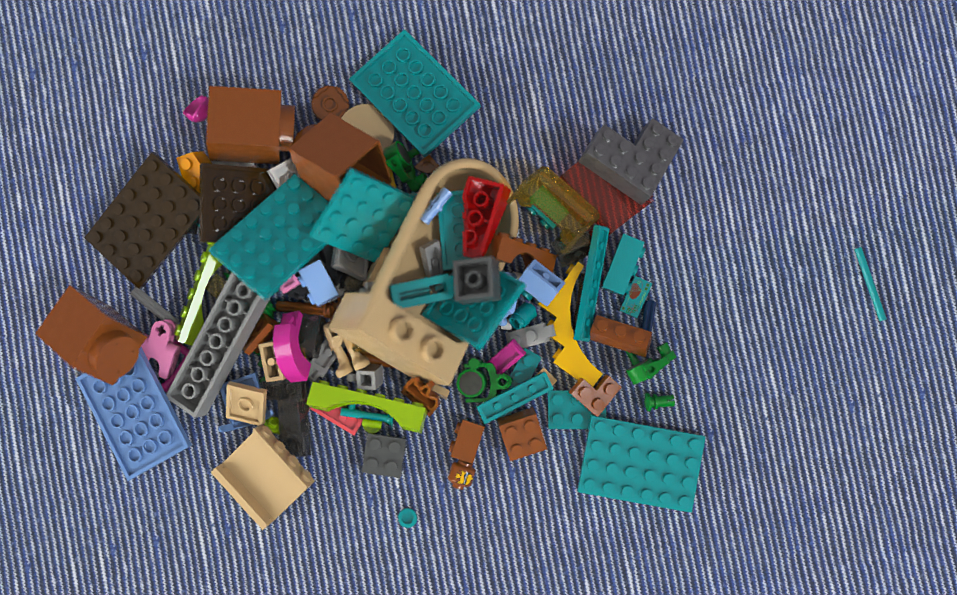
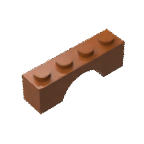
M498 232L497 235L493 236L484 257L491 256L499 262L511 264L513 259L520 254L525 264V270L535 259L553 273L557 255L551 254L550 249L543 247L538 249L536 244L529 242L524 244L523 239L516 237L511 239L509 234Z

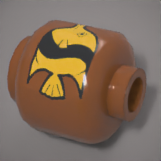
M462 460L452 463L448 474V480L453 483L452 487L463 490L464 487L472 485L476 470L472 467L473 464Z

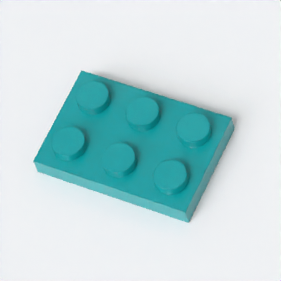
M570 390L548 392V429H589L590 418L593 414L569 393ZM606 408L602 411L599 417L606 418Z

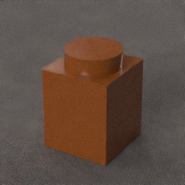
M209 86L206 144L210 161L279 164L280 151L290 152L288 148L292 146L294 141L295 105H282L281 90Z
M332 113L318 124L308 125L303 128L295 137L292 146L288 148L300 179L328 202L350 168L388 185L392 182L380 141Z
M71 285L68 286L35 333L69 366L113 386L118 378L133 368L138 359L139 348L147 339L145 334L111 306Z

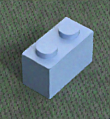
M535 259L519 278L526 285L524 290L546 307L565 284L563 280Z
M320 260L299 270L301 276L298 279L303 287L307 286L310 292L307 296L312 305L316 304L320 307L339 297Z

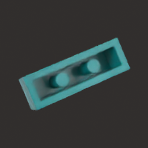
M622 234L600 289L621 297L625 293H629L632 283L629 281L631 276L636 275L639 268L636 263L638 258L642 259L646 250L643 247L644 241Z

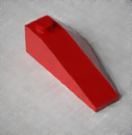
M468 176L463 191V256L472 259L485 256L504 214L511 193V189L505 184Z

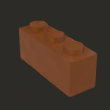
M596 315L590 331V338L592 341L646 357L652 341V332Z

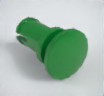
M645 393L644 405L647 412H650L651 408L655 410L658 407H674L675 401L671 400L675 398L673 394L663 396L652 394L650 396L649 393Z

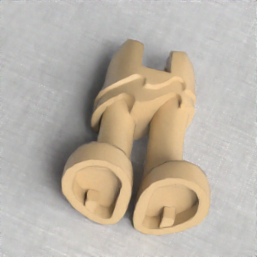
M330 323L323 326L330 350L335 352L339 362V366L335 371L337 378H341L353 370H360L370 364L369 359L359 352L354 343L340 335L336 336V333L328 328ZM343 343L345 344V346H346V348H347V350H348V352H349V354H350V356H351L352 363H351L350 360L348 359V357H347V355H346V353H345V351H344V349H343V347H342V344H343Z

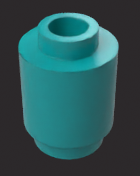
M526 302L520 305L509 318L511 326L517 330L525 328L537 317L535 306Z

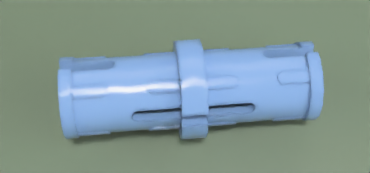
M442 187L437 196L428 202L429 205L425 209L421 220L429 225L437 213L443 210L442 207L453 194L445 187Z

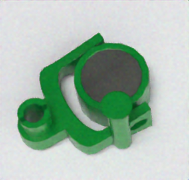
M399 141L384 148L383 153L386 164L403 183L408 184L413 192H418L428 179L425 173H421L419 176L415 175V168L411 158L420 153L415 148L407 151L404 144Z
M668 342L657 347L661 356L656 359L650 357L640 362L636 354L626 351L633 365L626 370V373L633 385L647 379L650 380L664 366L677 357L675 352L670 349Z
M471 358L468 364H464V368L469 369L459 374L456 384L459 392L463 396L469 397L466 399V403L485 402L497 396L498 390L510 388L513 380L508 374H497L493 363H483L480 359ZM478 367L487 368L490 375V393L486 398H475L485 392L488 383L487 377L482 371L477 369ZM503 378L507 381L505 385L501 382Z

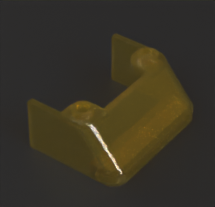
M545 166L540 167L524 179L507 200V203L511 204L517 199L518 203L523 207H532L534 205L562 230L560 232L561 241L568 245L563 250L564 254L575 246L600 218L599 212L550 168Z

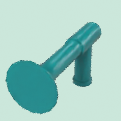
M356 404L348 405V408H341L340 416L382 421L389 424L391 429L393 428L394 419L389 414L355 409Z

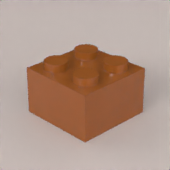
M533 407L497 419L510 462L547 450Z

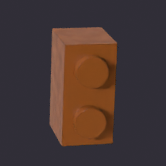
M464 419L462 423L458 422L454 432L458 434L456 441H451L448 450L452 452L451 457L473 464L485 426Z

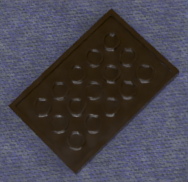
M151 152L84 238L132 284L142 289L200 218V194L156 152Z

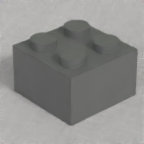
M490 256L453 261L455 301L461 304L501 300L499 261Z
M367 433L362 473L401 478L407 438Z

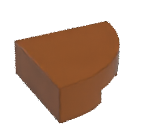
M428 155L415 166V169L425 174H432L440 166Z

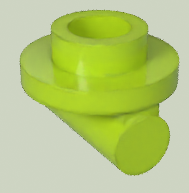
M271 417L265 420L264 425L270 428L272 433L282 435L284 423L280 418Z
M363 419L362 426L366 432L374 434L382 428V421Z

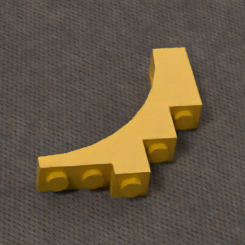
M577 262L576 265L571 264L565 272L568 274L564 280L565 284L551 303L546 307L543 303L539 302L538 306L556 318L554 321L551 319L546 325H554L556 336L550 338L563 347L562 350L558 348L552 356L555 359L553 364L577 381L581 377L594 387L602 373L590 363L581 351L577 341L573 340L574 332L570 315L571 297L576 280L584 265Z

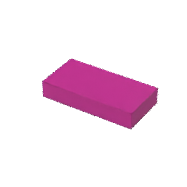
M513 339L486 363H493L497 374H503L522 358L526 352Z

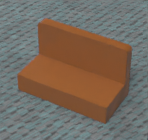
M263 314L244 345L243 351L248 355H251L253 351L259 353L258 344L269 341L273 337L274 326L280 325V323Z

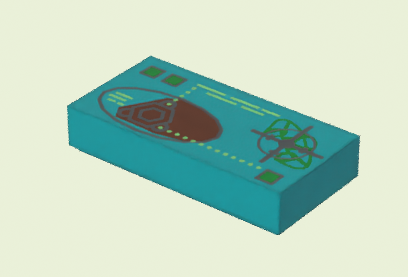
M634 276L630 291L626 294L619 311L637 319L652 283Z

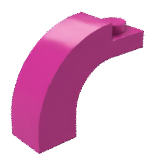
M300 311L283 313L280 325H275L273 332V347L277 364L283 375L291 383L307 381L311 363L303 356L299 346V330L303 314Z

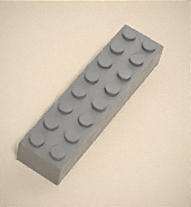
M233 273L230 274L166 394L171 402L194 418L207 415L271 296L264 301Z

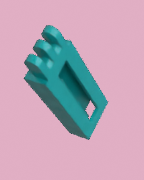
M448 273L388 285L392 303L402 309L451 299L455 295L454 275H449ZM435 285V291L443 289V292L430 294L429 286Z

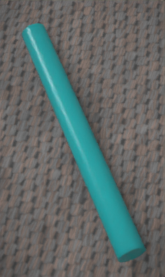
M862 247L854 249L879 322L884 321L887 318Z

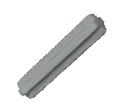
M137 287L131 291V296L160 320L170 319L176 325L179 324V320L144 291Z

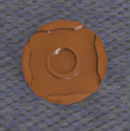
M324 86L313 95L311 106L314 115L320 121L330 113L342 118L349 110V100L346 93L339 87Z

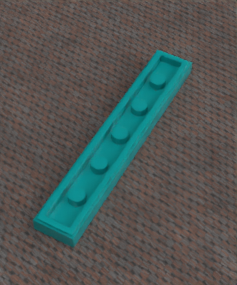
M594 225L573 340L590 341V331L593 325L609 235L608 227Z

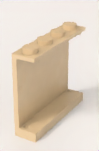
M262 423L252 430L253 433L222 464L214 468L211 474L258 526L264 530L306 491L315 480L310 472L300 465L298 459L290 454L285 445L272 434L270 428Z

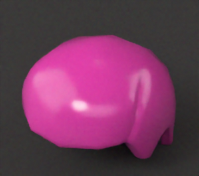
M203 95L199 96L185 108L183 114L192 122L197 123L206 120L208 117V98Z

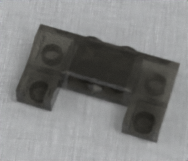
M288 379L272 382L262 381L263 389L267 390L266 401L277 400L280 438L277 439L285 445V448L291 455L295 457L310 456L309 432L311 424L308 419L309 406L306 404V381L293 383Z

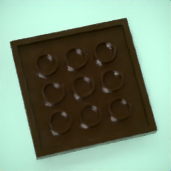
M210 163L200 164V242L216 243L277 190L267 172L270 169Z

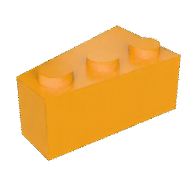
M204 151L191 152L177 157L182 178L200 194V164H212Z

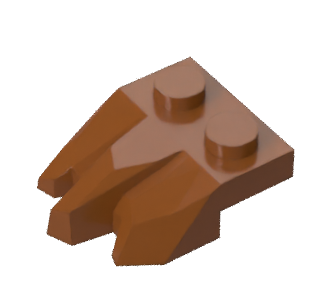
M412 377L401 391L410 401L423 404L429 417L441 404L439 395L433 391L435 383L432 380L422 383L418 377Z

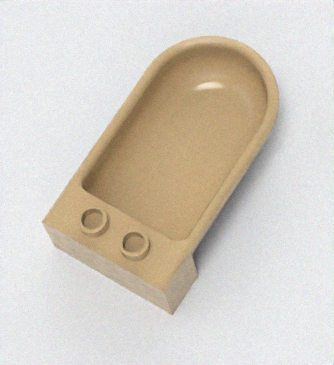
M472 158L452 160L438 167L429 176L418 191L370 292L345 293L328 327L411 378L418 377L422 383L432 380L435 384L450 386L469 344L422 316L429 303L403 309L392 303L388 285L425 278L419 247L434 239L439 241L441 248L438 213L429 225L424 223L421 217L429 205L428 202L437 196L442 187L449 191L464 190L468 176L505 184L511 189L506 209L494 235H497L498 232L509 234L511 239L512 237H517L519 212L513 190L505 177L496 168L481 160ZM499 262V270L502 271L506 263ZM453 270L445 271L449 275L453 272Z

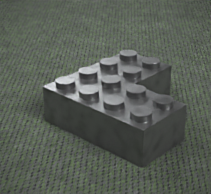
M653 118L643 127L634 144L603 124L595 133L578 162L642 205L654 193L684 139Z

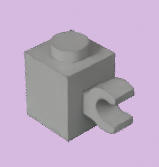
M369 364L360 370H353L346 375L347 381H357V389L376 390L383 384L382 365Z

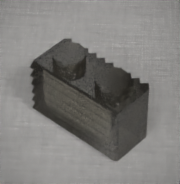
M583 227L550 242L561 266L565 267L579 261V259L586 258L589 255L592 236L586 227Z

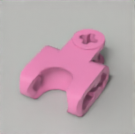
M170 319L155 322L150 335L145 334L147 339L141 346L148 361L150 358L157 360L159 363L158 375L166 380L175 371L181 350L179 345L173 344L176 323Z

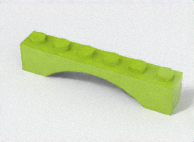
M206 243L208 244L206 252L203 251L200 257V262L202 263L200 269H197L194 274V286L188 291L187 299L189 300L187 305L183 306L180 317H182L181 322L176 325L174 330L175 339L178 342L193 345L204 325L202 314L204 291L211 276L222 265L208 250L215 243Z
M319 380L318 383L312 382L306 403L310 408L329 412L346 405H368L389 414L398 422L403 430L422 434L427 410L421 403L412 402L411 405L404 403L405 400L393 398V400L386 399L385 395L378 393L372 396L368 395L365 390L356 389V391L348 390L349 387L339 384L337 387L330 386L329 382Z

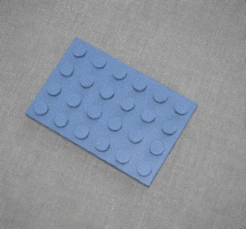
M142 347L139 348L138 359L133 368L118 378L114 386L86 373L76 378L127 481L136 478L192 446Z

